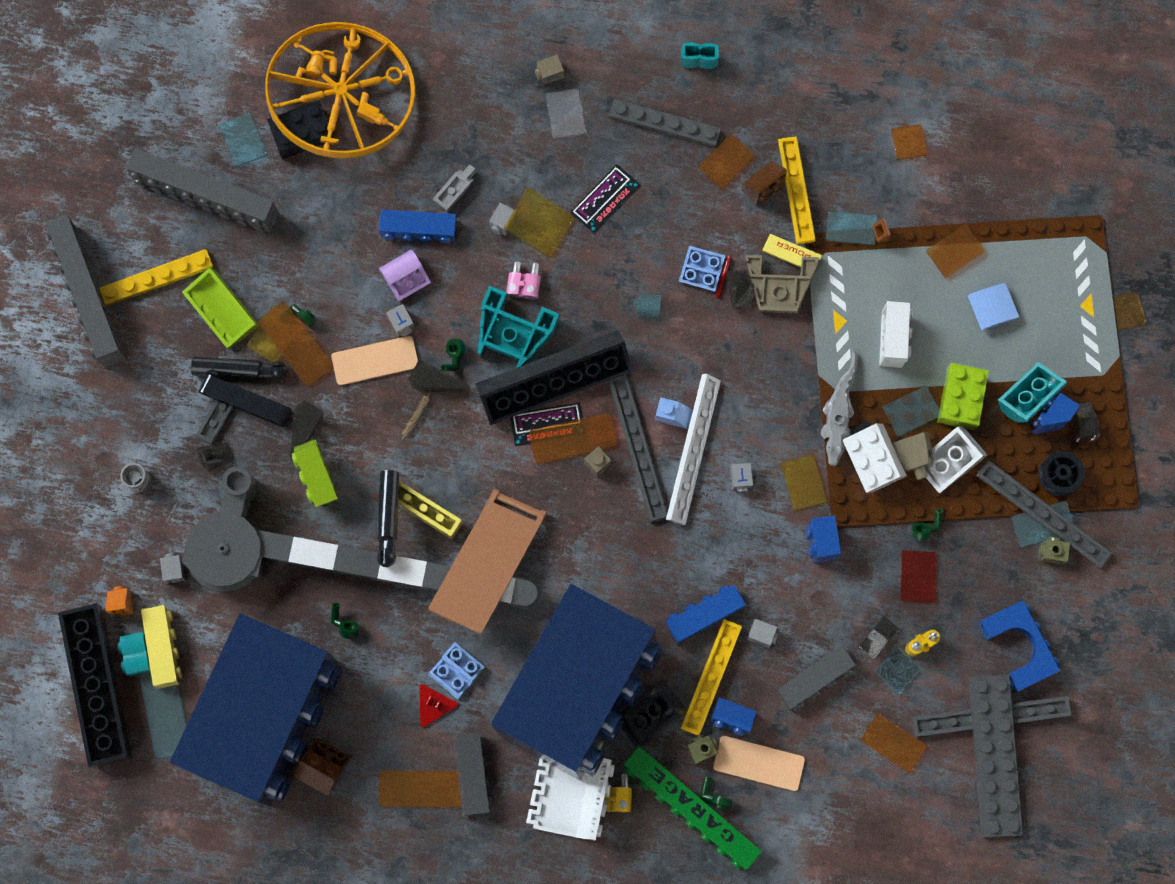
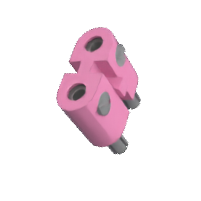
M514 262L513 272H510L506 289L508 297L519 299L523 297L530 300L538 299L541 276L538 275L539 264L533 263L531 274L526 273L525 275L519 273L521 263Z

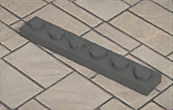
M614 99L609 118L712 147H716L721 128L617 99Z

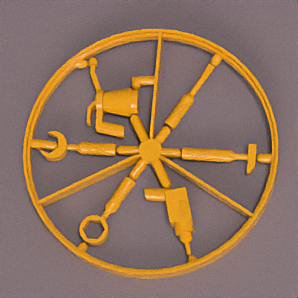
M331 22L301 30L279 47L267 70L265 94L273 121L280 131L297 146L324 157L355 158L382 149L402 132L413 110L415 83L407 59L388 38L365 26L345 22ZM328 30L350 31L349 41H347L346 35L344 36V46L348 49V52L344 57L341 69L342 74L338 83L323 73L325 61L330 63L329 73L337 75V58L334 57V52L328 50L311 51L299 44L302 38ZM356 32L372 37L384 44L346 80L352 59L351 51L356 50L360 46V36L358 34L355 41ZM291 45L295 48H302L311 54L312 58L306 69L299 67L296 76L273 72L278 59ZM388 48L397 56L405 68L402 72L397 67H391L387 70L384 77L377 76L351 84ZM396 72L400 76L397 79H392L389 77V74ZM304 73L312 79H319L321 76L327 83L301 78ZM403 75H408L411 99L404 119L399 126H394L393 123L388 122L385 115L379 113L380 109L368 104V93L362 92L359 102L347 91L358 87L364 88L380 84L384 80H387L389 84L397 85L402 81ZM270 78L326 91H318L302 95L298 99L272 104L269 92ZM333 94L336 95L327 127L328 135L327 137L321 136L320 142L325 143L323 148L311 145L295 136L284 126L275 112V109L298 102L305 103ZM341 98L360 149L350 151L329 150L330 144L339 143V140L331 138V135L335 130ZM346 98L354 105H359L357 110L358 117L372 124L394 126V131L380 142L364 148Z

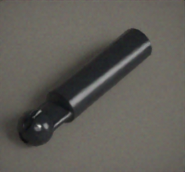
M193 357L191 361L192 376H205L208 374L214 377L248 379L264 377L281 380L288 373L287 366L280 361L271 363L261 362L260 360Z
M394 470L380 472L377 533L379 552L377 554V562L382 567H390L396 561L395 540H397L400 473Z

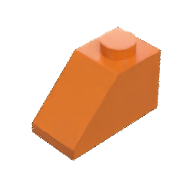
M125 586L114 587L112 591H108L106 612L114 617L134 614L131 591L125 588Z

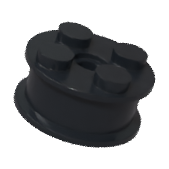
M1066 451L1051 454L1043 461L1038 472L1042 488L1049 494L1058 497L1073 493L1081 486L1085 477V469L1081 460L1076 455Z

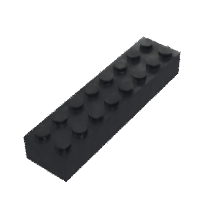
M616 330L475 383L486 417L490 425L623 376L633 372L625 341L620 332Z
M94 603L58 612L88 767L94 769L132 759L102 606Z

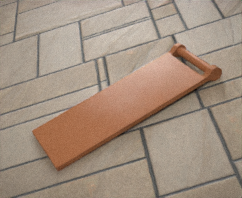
M494 488L428 610L469 630L482 634L540 525L544 521L547 511L533 508L500 493V490ZM499 500L505 504H508L514 508H517L523 512L537 517L536 521H534L528 517H525L519 513H516L510 509H507L503 506L496 504L495 501Z

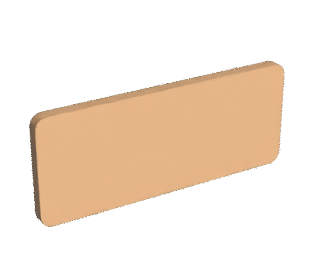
M412 336L339 351L331 355L336 381L339 386L409 371L419 367Z
M727 736L720 738L718 754L713 765L715 771L791 791L798 789L805 761L803 756Z

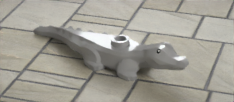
M855 351L852 352V360L848 372L839 381L833 395L823 408L827 419L826 424L821 430V436L823 439L829 438L826 452L831 466L838 465L845 449L843 439L851 436L848 422L849 418L854 415V411L849 399V389L857 370L858 354Z

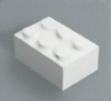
M887 301L882 310L879 366L902 368L905 362H908V358L911 357V346H908V343L912 337V328L909 327V324L913 318V309H910V303Z
M876 423L843 439L866 493L875 492L907 476L883 424Z

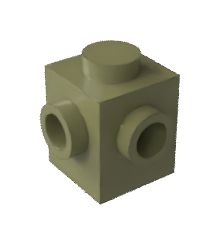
M1049 537V539L1040 544L1038 555L1041 556L1042 562L1064 565L1068 562L1070 543L1063 542L1060 538Z
M703 734L693 738V743L687 745L695 765L718 754L716 751L719 749L715 739H711L709 735L706 737Z

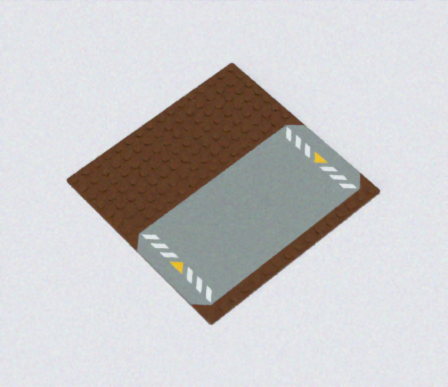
M1091 215L889 228L891 234L889 241L880 243L877 242L873 229L814 233L815 242L805 243L806 249L822 255L809 285L822 426L826 424L827 419L823 408L833 395L839 381L848 372L853 351L857 352L858 359L856 374L849 389V399L854 411V415L849 418L848 422L850 433L866 421L871 426L879 423L884 425L892 443L923 432H929L931 447H935L956 428L955 426L937 423L946 371L950 363L989 370L979 426L976 430L966 429L986 452L987 456L941 493L933 487L927 478L917 480L914 470L905 472L906 477L875 492L866 493L850 456L847 455L846 447L838 465L831 466L826 452L829 438L824 439L831 516L835 515L837 527L934 521L936 509L943 510L942 521L1027 515L975 476L987 460L991 461L1059 513L1136 508L1139 505L1102 216ZM1006 283L1019 318L1001 323L996 327L981 330L968 295ZM887 301L910 303V309H913V318L909 324V327L912 328V337L908 343V346H911V357L908 358V362H905L902 368L879 366L882 310ZM1037 362H1040L1067 381V384L1054 397L1062 393L1080 405L1071 420L1061 430L1040 434L1032 433L1035 428L1032 424L1042 413L1043 407L1028 422H1015L1001 412L998 399ZM1059 451H1066L1076 455L1081 460L1085 469V477L1081 486L1070 495L1063 497L1054 496L1046 492L1038 478L1039 468L1043 461L1051 454Z

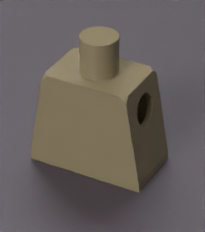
M923 432L892 443L905 472L914 470L917 480L928 477L925 466L934 463L929 432Z

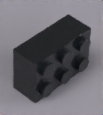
M320 100L277 115L284 126L301 140L316 147L325 144L320 142L321 136L327 137L328 121ZM272 117L267 118L282 159L307 151L290 141L280 131Z

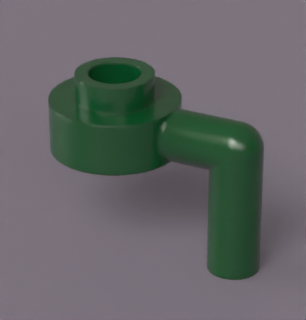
M295 304L291 305L278 318L283 324L295 314L308 328L315 323L313 320L315 316L308 309L304 311Z
M450 339L447 342L446 352L452 359L451 364L441 365L442 372L457 371L459 369V357L464 355L466 349L461 339Z
M935 510L934 524H914L911 531L912 537L917 541H925L931 537L932 532L940 530L943 510Z
M333 603L331 623L339 628V634L345 639L355 638L359 633L358 623L351 620H340V604Z
M704 776L700 799L714 803V808L726 811L727 807L731 808L732 799L709 794L712 778Z

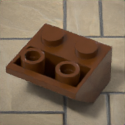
M770 161L742 184L741 190L755 206L760 202L763 204L770 198V194L774 191L777 193L784 187L787 170Z
M317 738L300 760L293 777L328 796L339 781L351 760V756Z

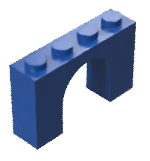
M1023 600L978 622L986 640L1003 632L1015 630L1025 634L1031 641L1033 654L1029 663L1007 674L1009 675L1010 686L1014 693L1060 671L1059 661L1055 656H1052L1049 650L1051 649L1049 642L1043 639L1040 633V625L1037 621L1033 620L1031 608Z

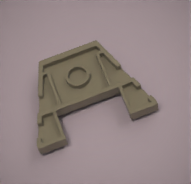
M745 255L759 311L798 313L819 264V257H802L800 276L762 274L763 256Z

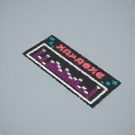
M616 164L570 213L594 233L640 184Z
M580 403L527 411L510 418L515 446L585 435Z

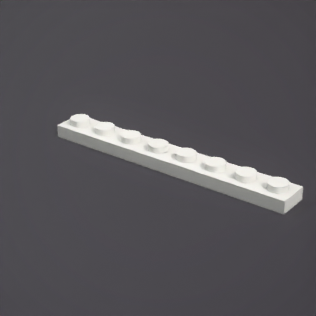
M702 374L666 518V520L680 526H685L721 382V380L708 374Z

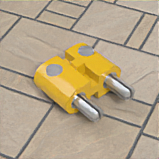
M929 630L922 635L915 636V639L906 644L905 652L910 657L917 656L923 651L926 653L930 650L929 648L939 642L940 634L936 630Z
M622 774L621 787H610L609 797H604L603 805H607L606 812H631L632 788H628V774Z

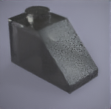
M1090 402L1077 403L1080 406L1072 417L1075 442L1095 440L1100 435L1097 415Z

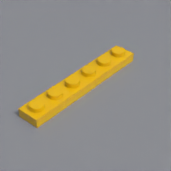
M797 136L778 139L782 167L787 170L785 184L796 245L815 242Z
M207 249L105 285L99 289L105 305L110 306L204 272L209 267H214Z
M725 619L723 620L682 723V730L696 736L700 735L742 626Z

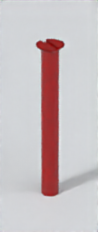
M726 256L725 265L715 296L716 298H720L729 264L732 259V257Z

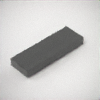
M215 400L195 436L213 445L234 409L233 405L229 406Z

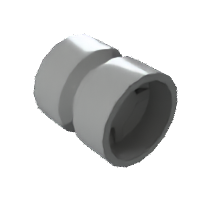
M129 463L121 471L120 476L123 484L132 492L140 493L147 490L150 486L151 477L140 464Z

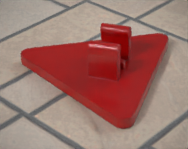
M421 684L419 686L421 727L424 728L458 706L456 701L426 685Z

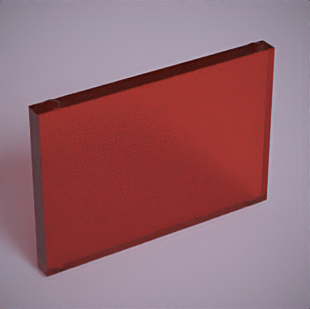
M901 551L900 601L935 603L936 552Z

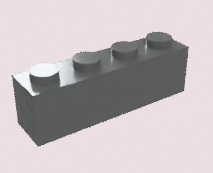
M840 646L777 689L776 692L789 711L793 708L797 711L805 705L804 701L810 697L813 700L821 694L820 690L826 686L829 689L838 683L836 680L842 675L845 678L854 672L852 668L856 664L845 648Z
M480 732L455 735L453 739L462 816L486 814L489 812L492 804L490 796L487 797L489 779L485 777L484 769L487 768L486 757L482 756L484 739L480 737Z

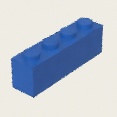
M381 210L379 233L381 237L387 240L402 238L405 241L421 239L423 242L439 240L441 243H450L455 241L457 218L456 214Z
M729 584L718 590L720 593L714 596L709 594L701 599L702 602L698 605L692 603L684 608L685 612L681 614L676 612L668 616V621H666L665 625L676 645L745 608L746 604L736 586L730 587Z

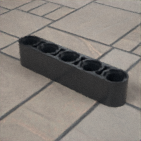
M208 374L205 375L198 390L204 396L229 406L233 405L236 409L281 427H285L292 411L291 408Z

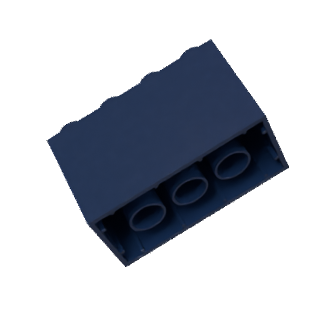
M570 584L492 720L491 726L499 736L581 781L584 773L594 777L604 759L603 751L598 749L604 738L613 742L624 723L621 720L622 715L618 713L623 703L633 707L643 689L641 685L642 680L638 678L642 669L652 672L661 657L662 651L660 649L662 645L657 643L656 630L579 587Z
M239 613L169 763L267 806H271L273 800L282 802L291 784V780L284 777L290 762L298 765L308 747V743L301 739L307 725L316 728L324 713L325 706L320 705V702H318L323 690L326 689L332 692L340 678L341 670L335 665L337 660L324 649Z

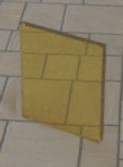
M527 187L505 224L504 229L551 258L570 223L573 221L574 216L530 187Z

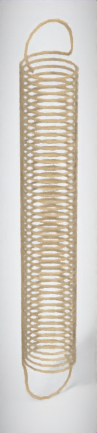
M423 396V403L420 401L417 407L418 410H415L409 420L410 423L406 425L407 429L404 428V431L401 433L402 435L404 433V436H409L410 430L412 431L414 428L413 424L416 425L415 422L421 416V411L423 412V409H425L423 405L426 407V403L428 404L430 401L428 396Z

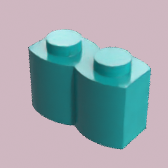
M693 42L684 43L681 48L680 65L685 68H696L698 66L704 69L716 68L719 58V46L712 43L702 45Z
M139 632L120 637V642H118L117 646L119 653L123 654V661L121 662L123 673L132 677L151 672L145 633Z

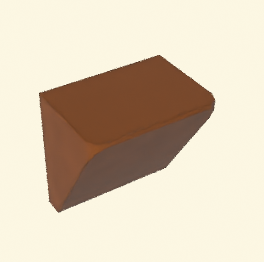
M882 218L872 225L878 243L889 241L891 236L886 219Z

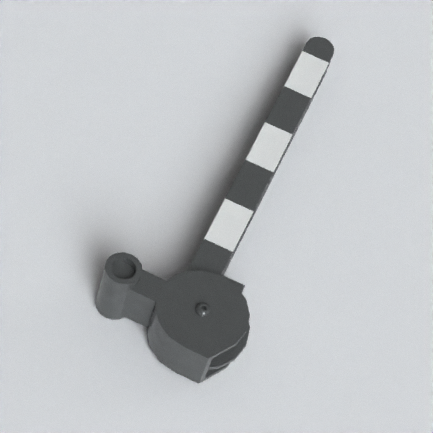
M232 467L224 473L222 485L225 491L220 513H214L202 518L192 528L186 541L182 563L189 568L191 575L202 586L217 592H234L248 586L254 579L263 580L267 560L434 592L438 591L451 568L448 565L396 556V561L392 566L382 567L377 562L378 552L256 530L247 521L250 503L258 493V484L252 475L242 467ZM512 578L498 604L529 608L537 601V588L528 580Z

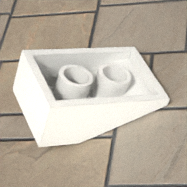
M958 426L932 448L934 463L925 466L928 475L926 478L941 493L976 466L987 454L963 426Z

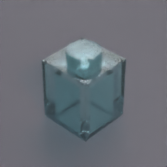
M638 293V299H634L633 308L634 311H637V317L659 318L661 295Z

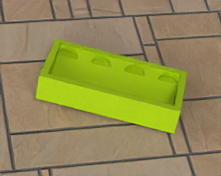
M209 267L182 291L227 349L242 341L260 326L213 268Z

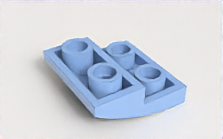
M689 246L679 282L716 291L725 255Z
M1006 283L968 295L981 330L996 327L1001 323L1019 318Z
M454 642L428 675L456 699H459L485 667Z

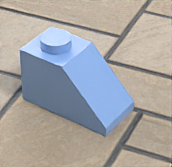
M660 397L655 421L689 429L693 409L680 402Z

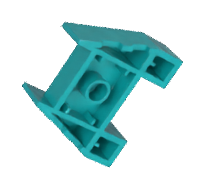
M489 286L481 307L478 355L482 358L486 348L518 360L516 368L526 365L551 339L559 323L560 314L542 307L535 324L504 312L503 308L508 299L507 292Z

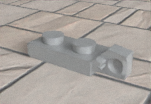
M469 164L464 171H456L433 198V202L448 212L473 182L472 177L476 173L475 168Z

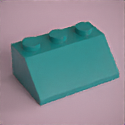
M1037 362L998 399L1001 412L1015 422H1028L1067 384V381L1040 362Z

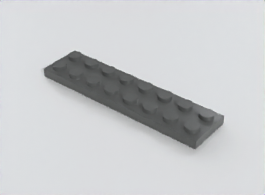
M1009 675L968 677L981 836L986 838L1023 835Z

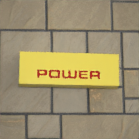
M772 234L769 235L762 250L763 253L801 268L802 257H819V262L822 258V255Z

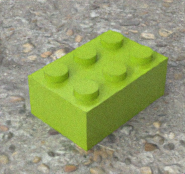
M950 363L946 371L937 423L955 427L963 426L965 429L976 430L980 423L989 370Z
M316 439L294 447L292 459L295 467H300L301 469L299 476L303 486L307 484L306 494L309 502H314L315 507L338 499L336 489Z

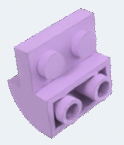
M412 250L378 268L398 301L431 283L422 264Z

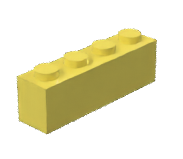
M399 481L398 507L453 540L463 525L462 520Z
M165 605L142 609L141 613L153 686L156 689L179 685L182 671L181 667L177 666L176 659H179V652L177 647H174L173 640H176V633L174 628L171 629L170 622L173 621L172 611L168 610Z

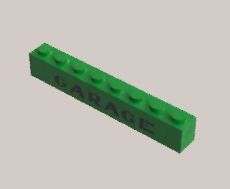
M640 746L624 763L623 766L626 768L624 771L631 778L636 776L641 781L639 784L646 791L651 789L656 793L654 797L664 805L666 802L671 806L670 811L675 816L685 818L687 820L685 824L690 829L700 831L702 833L700 837L708 844L714 843L717 846L716 851L723 857L728 855L733 860L731 864L738 870L742 868L747 870L762 852Z

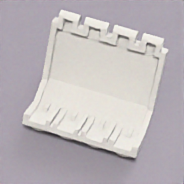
M604 758L594 777L584 773L581 781L544 760L539 759L538 766L546 768L545 771L537 770L534 786L541 787V791L533 789L530 805L536 806L537 810L529 809L526 823L534 824L533 829L596 841V837H601L603 825H599L600 817H605L607 805H603L604 797H609L611 785H607L608 777H613L615 765H611L612 760Z

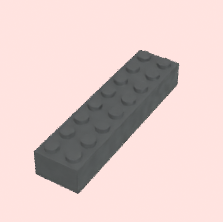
M136 148L126 166L130 177L138 186L144 187L146 185L151 187V190L154 192L167 193L172 199L178 200L180 198L185 200V203L188 205L201 206L206 212L212 213L214 211L219 213L222 218L228 220L230 218L235 219L240 225L247 226L248 224L262 233L264 231L271 232L279 214L273 200Z
M68 215L46 222L48 228L45 230L49 241H52V251L60 262L58 267L66 278L64 280L65 286L72 294V297H70L71 302L79 312L77 318L85 329L83 334L86 341H89L91 345L89 350L93 359H96L98 364L101 363L104 368L125 361L124 352L75 224Z

